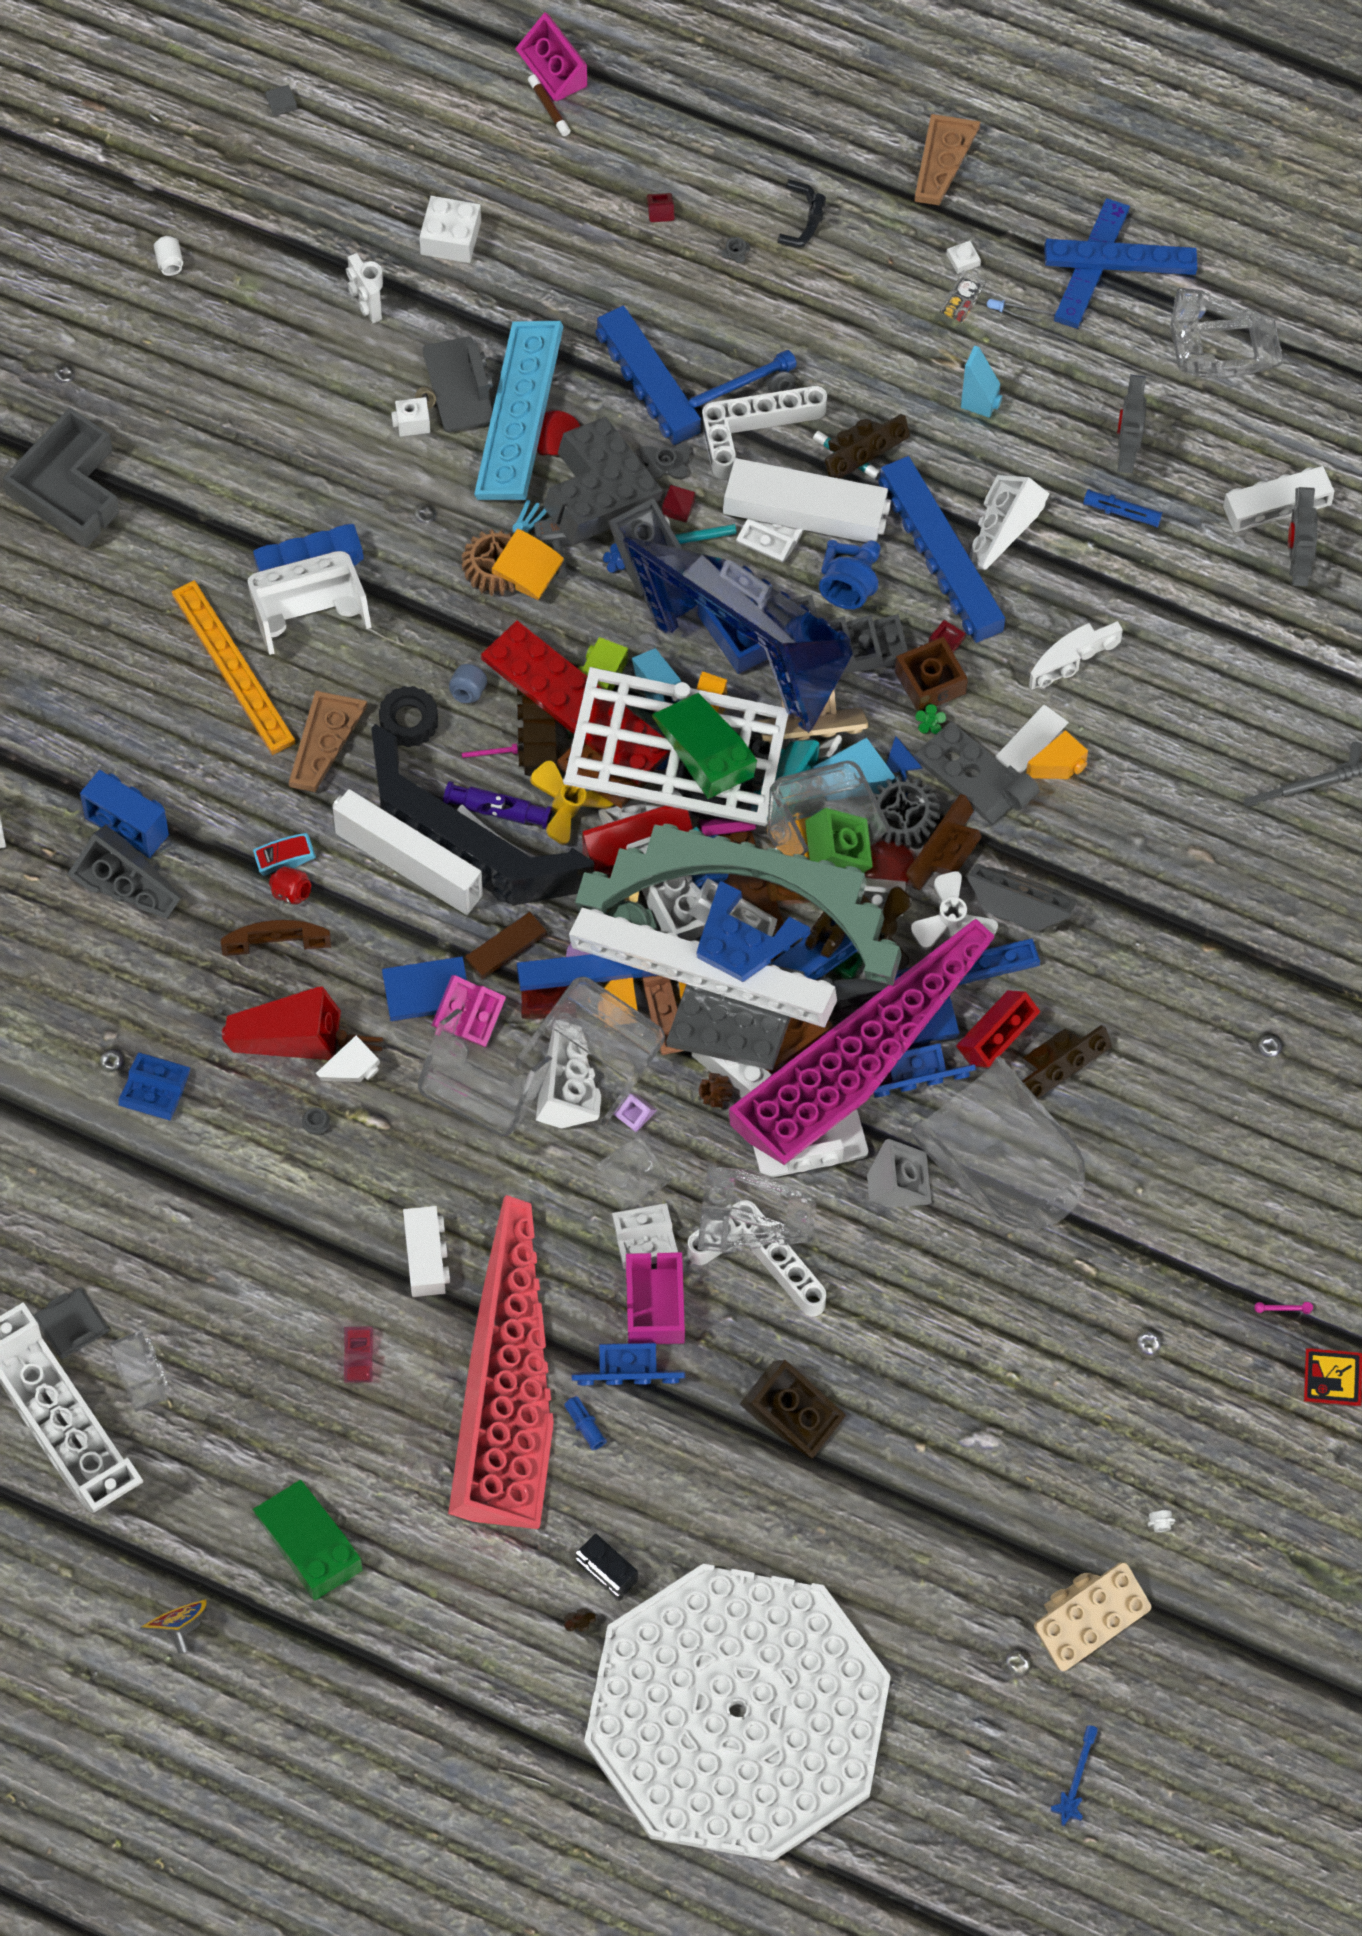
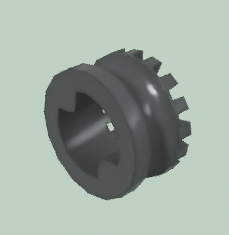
M762 737L758 738L753 743L752 754L754 757L768 760L769 754L759 753L760 746H768L770 752L771 743L763 741Z

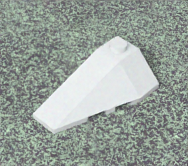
M997 475L984 502V505L987 507L985 517L983 516L979 519L978 525L981 527L979 536L974 539L969 555L976 569L986 570L1038 517L1045 507L1049 493L1029 477Z
M651 837L628 844L626 848L627 850L628 848H636L646 854ZM690 875L666 880L642 889L659 932L673 933L681 939L693 941L702 935L705 923L688 914L700 892V889L691 881L692 877Z
M555 1020L538 1097L536 1121L562 1129L595 1121L599 1118L601 1094L599 1088L595 1087L593 1080L595 1073L594 1069L589 1066L587 1059L589 1052L581 1027L560 1020Z

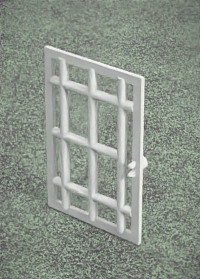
M590 667L563 783L579 788L766 826L789 709L692 689L684 682L673 685ZM600 681L619 685L618 691L596 688L597 683ZM629 688L672 696L673 701H677V699L683 700L699 692L710 705L744 711V718L718 714L730 727L741 729L740 737L748 747L752 731L773 735L768 760L755 757L757 760L756 768L766 770L761 795L741 791V784L716 795V797L726 798V805L672 795L674 788L704 793L696 781L676 777L680 757L666 738L623 730L620 727L625 705L660 711L673 704L629 695ZM594 698L615 702L610 727L589 722ZM755 714L776 718V723L773 725L754 721ZM586 733L607 737L602 761L581 757ZM623 740L671 750L666 774L612 764L617 741ZM578 768L599 772L598 779L577 775ZM610 774L663 785L662 792L610 782L609 777ZM737 801L759 805L758 811L753 812L736 808Z

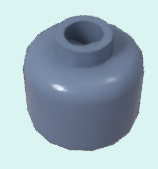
M460 665L456 668L450 680L449 691L461 703L476 702L480 699L486 687L487 676L476 665Z

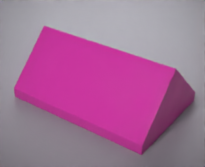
M544 12L515 49L531 71L538 77L552 99L559 101L587 87V64L550 15Z

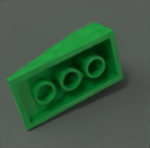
M699 692L652 714L653 719L707 799L754 777L757 765L756 758L743 739Z
M301 1479L252 1509L313 1601L363 1571L361 1558Z

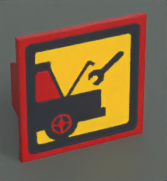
M1306 1348L1304 1402L1361 1406L1362 1353Z

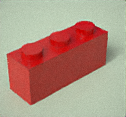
M1007 990L961 1039L956 1047L969 1064H975L976 1067L989 1068L1041 1011L1026 991Z

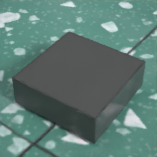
M289 85L265 91V97L273 116L297 109V104Z

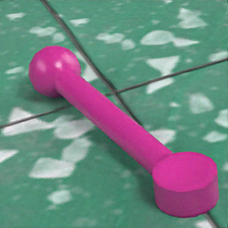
M1258 1302L1255 1304L1254 1309L1257 1313L1264 1311H1302L1304 1314H1310L1313 1310V1305L1310 1302H1304L1303 1305H1264L1262 1302Z

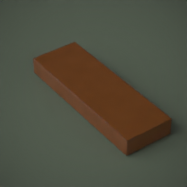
M528 912L466 955L465 961L481 979H484L546 936V929L531 912Z

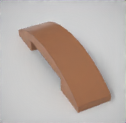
M663 976L641 977L654 1034L661 1055L684 1051L667 1047L666 1042L678 1010L671 979Z

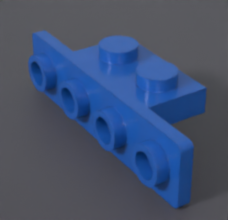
M940 1043L907 1050L889 1072L891 1082L880 1084L873 1093L874 1098L890 1095V1089L900 1087L901 1092L917 1089L916 1083L927 1081L928 1086L944 1082L943 1077L953 1075L954 1080L970 1077L969 1071L976 1070L975 1064H969L946 1070Z
M656 1342L599 1344L600 1372H574L571 1374L572 1381H577V1385L582 1386L594 1385V1380H606V1385L623 1384V1379H634V1384H651V1379H662V1383L674 1384L679 1383V1378H685V1370L656 1371Z

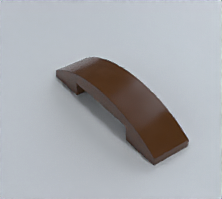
M296 920L258 922L239 928L220 939L223 956L250 954L249 944L303 940L304 950L331 948L330 930L312 923Z

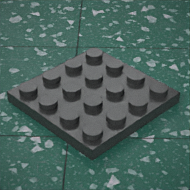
M777 966L781 970L790 973L798 972L804 975L803 971ZM686 984L666 1041L667 1047L773 1070L791 1017Z

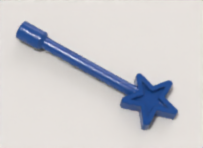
M1087 1725L1083 1737L1084 1745L1068 1797L1062 1792L1060 1795L1061 1804L1051 1806L1050 1809L1051 1812L1061 1814L1062 1826H1065L1070 1818L1079 1821L1083 1818L1077 1810L1082 1802V1798L1075 1799L1091 1744L1094 1743L1098 1728Z

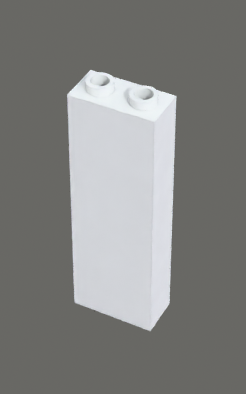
M735 458L724 496L723 514L867 543L870 540L877 542L878 535L884 534L886 519H883V514H889L891 500L887 499L888 488Z
M350 789L343 796L340 795L335 800L332 808L335 832L338 836L465 915L470 913L483 896L481 870Z

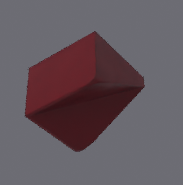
M670 485L662 505L663 515L687 523L695 503V492Z

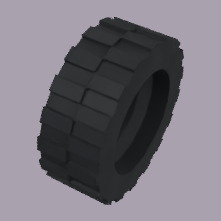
M415 686L396 688L381 701L379 709L380 727L397 737L398 746H419L421 743L429 741V738L435 734V729L438 727L437 704L433 701L430 693H426V690L422 688L418 689ZM404 706H414L422 714L421 721L414 727H403L396 721L397 711Z

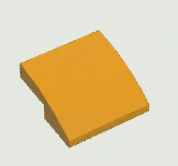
M517 528L493 565L492 574L515 584V590L539 600L563 563L564 558L542 541Z

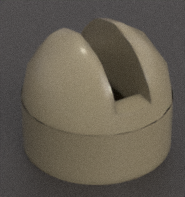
M427 386L418 388L415 393V399L423 398L422 394L427 393L429 399L427 400L428 409L433 407L436 403L435 392Z

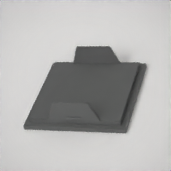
M81 1287L69 1294L64 1293L50 1301L46 1308L33 1315L61 1360L110 1331Z

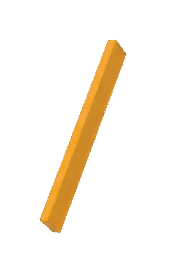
M193 580L171 591L174 600L271 755L296 744L295 738L196 581Z

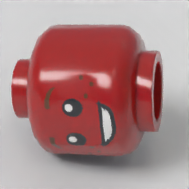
M281 867L272 874L269 881L273 897L289 904L297 905L306 900L311 891V882L308 875L304 871L292 867Z

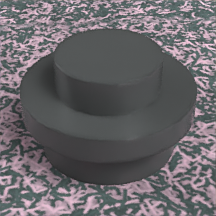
M314 1107L304 1113L302 1125L308 1133L318 1135L328 1129L330 1118L325 1110Z

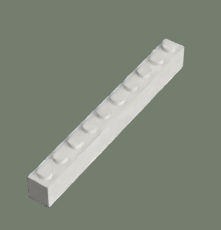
M581 908L569 933L571 945L574 949L824 1028L837 1002L835 986H832L829 982L809 979L801 973H790L772 964H768L746 981L741 982L698 959L696 952L699 941L681 939L676 934L662 933L648 925L640 926L630 923L622 917L614 918L605 915L597 909Z

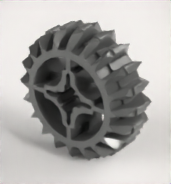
M898 775L896 776V783L892 784V781L887 778L886 783L888 787L877 786L880 794H871L874 802L868 803V809L872 812L867 814L869 820L873 821L870 824L872 830H878L876 833L878 838L886 836L885 842L887 844H890L895 839L896 847H900L902 841H905L907 847H910L912 839H915L920 844L922 842L920 835L923 834L927 838L930 837V832L927 828L936 829L937 825L932 820L940 819V814L936 812V810L940 809L939 802H934L937 799V795L935 792L930 793L931 787L929 784L922 787V779L918 778L913 784L912 776L908 775L906 781L902 782L901 776ZM905 793L918 796L924 803L909 801ZM897 795L895 803L884 809L888 800ZM902 801L904 802L905 807H907L905 814L906 821H904L903 816L901 815V808H903ZM921 813H924V816L921 819V821L915 826L911 827L912 820L916 817H920ZM884 820L898 821L901 823L902 829L893 828Z

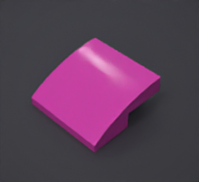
M452 975L431 1026L471 1043L486 1047L506 996Z

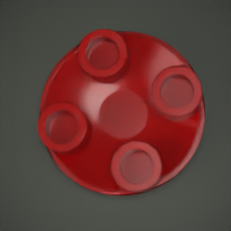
M563 411L545 412L537 452L540 455H559L558 450L563 433L580 427L578 421L572 415Z

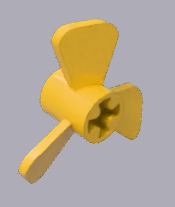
M553 761L544 762L530 777L532 785L554 798L552 807L555 816L546 827V832L550 838L561 845H566L569 842L571 818L577 814L581 806L609 809L613 806V803L593 790L586 791L584 788L565 785Z

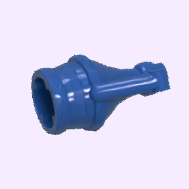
M829 540L821 569L824 576L819 581V590L822 596L831 604L843 609H856L863 606L867 597L874 595L878 590V578L872 569V564L879 558L880 545L873 540L864 543L861 547ZM836 554L855 555L854 557H838L835 559Z

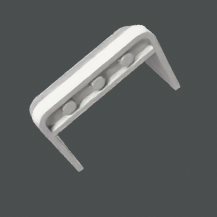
M332 552L254 573L248 578L251 599L260 632L269 655L275 654L271 637H277L285 631L286 619L335 607L338 614L346 617L361 614L366 629L372 628L365 592L351 558L346 552Z

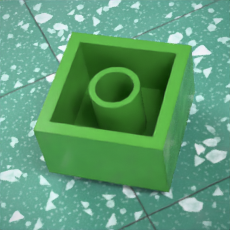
M824 808L805 820L810 861L819 862L820 860H826L840 868H846L847 866L856 867L862 873L873 867L866 818Z

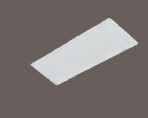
M1043 705L995 758L1006 768L1011 765L1019 773H1023L1027 768L1028 761L1044 749L1069 722L1046 705Z

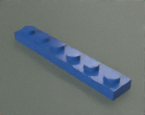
M1046 239L1044 243L1045 266L1196 275L1197 249L1191 247Z

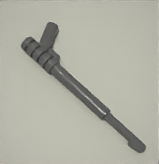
M1353 742L1351 744L1349 762L1337 765L1335 771L1245 798L1244 806H1254L1258 802L1281 795L1287 796L1335 781L1340 782L1345 779L1361 776L1362 762H1360L1362 744L1360 742Z

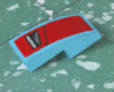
M307 833L282 838L253 849L259 872L263 876L283 866L288 865L295 868L316 858Z

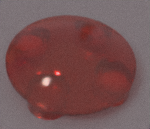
M880 841L871 845L873 867L864 872L865 878L904 881L907 885L909 879L906 873L914 862L913 855L909 849L902 844L896 846L895 841L890 843Z

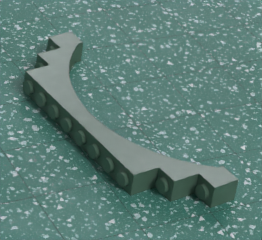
M663 824V826L654 825L646 854L636 848H628V850L619 848L610 878L601 872H593V874L584 872L575 904L579 911L581 908L597 909L606 915L607 910L623 899L644 888L666 880L708 873L755 877L778 884L803 896L831 917L845 932L859 952L865 964L864 973L867 980L893 985L902 956L900 947L895 942L882 939L881 942L878 941L884 921L882 909H879L877 905L872 903L860 905L867 883L865 874L860 869L852 866H847L846 868L836 867L834 863L826 860H820L819 862L810 861L808 857L800 854H794L793 856L784 855L783 852L774 848L763 850L748 842L737 844L723 836L711 838L697 830L685 832L671 824Z

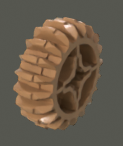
M491 528L489 534L486 535L481 531L479 534L480 539L473 536L471 544H466L465 552L462 554V571L465 573L466 580L471 581L473 588L479 586L481 594L486 590H489L491 596H493L495 591H499L501 596H503L504 590H509L513 594L515 584L492 574L495 557L499 558L513 536V531L505 534L502 528L499 533H495Z

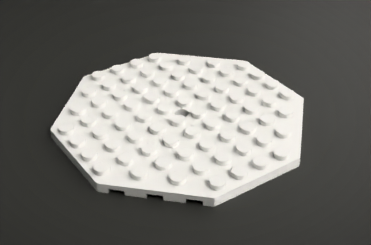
M702 1564L607 1626L584 1745L650 1839L774 1861L870 1797L891 1676L824 1585L815 1583L809 1585L776 1576L770 1578L755 1575L753 1572L737 1569L725 1570L715 1568L714 1565ZM735 1704H740L745 1707L746 1713L743 1717H735L730 1715V1708Z

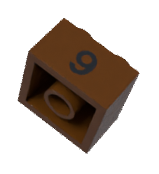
M944 637L896 656L895 673L917 712L919 710L926 711V706L929 704L939 706L966 694L968 678Z

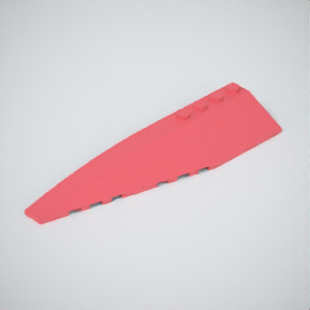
M506 1195L503 1199L478 1312L448 1514L472 1522L539 1529L554 1421L553 1413H550L549 1410L551 1392L550 1388H547L546 1374L548 1373V1363L544 1360L543 1351L546 1343L542 1304L538 1302L537 1291L540 1290L539 1278H536L535 1264L537 1263V1255L533 1251L532 1239L535 1238L531 1203Z

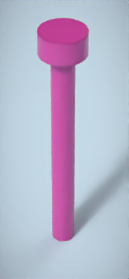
M516 743L512 744V747L463 752L462 758L513 752L514 755L518 754V747Z

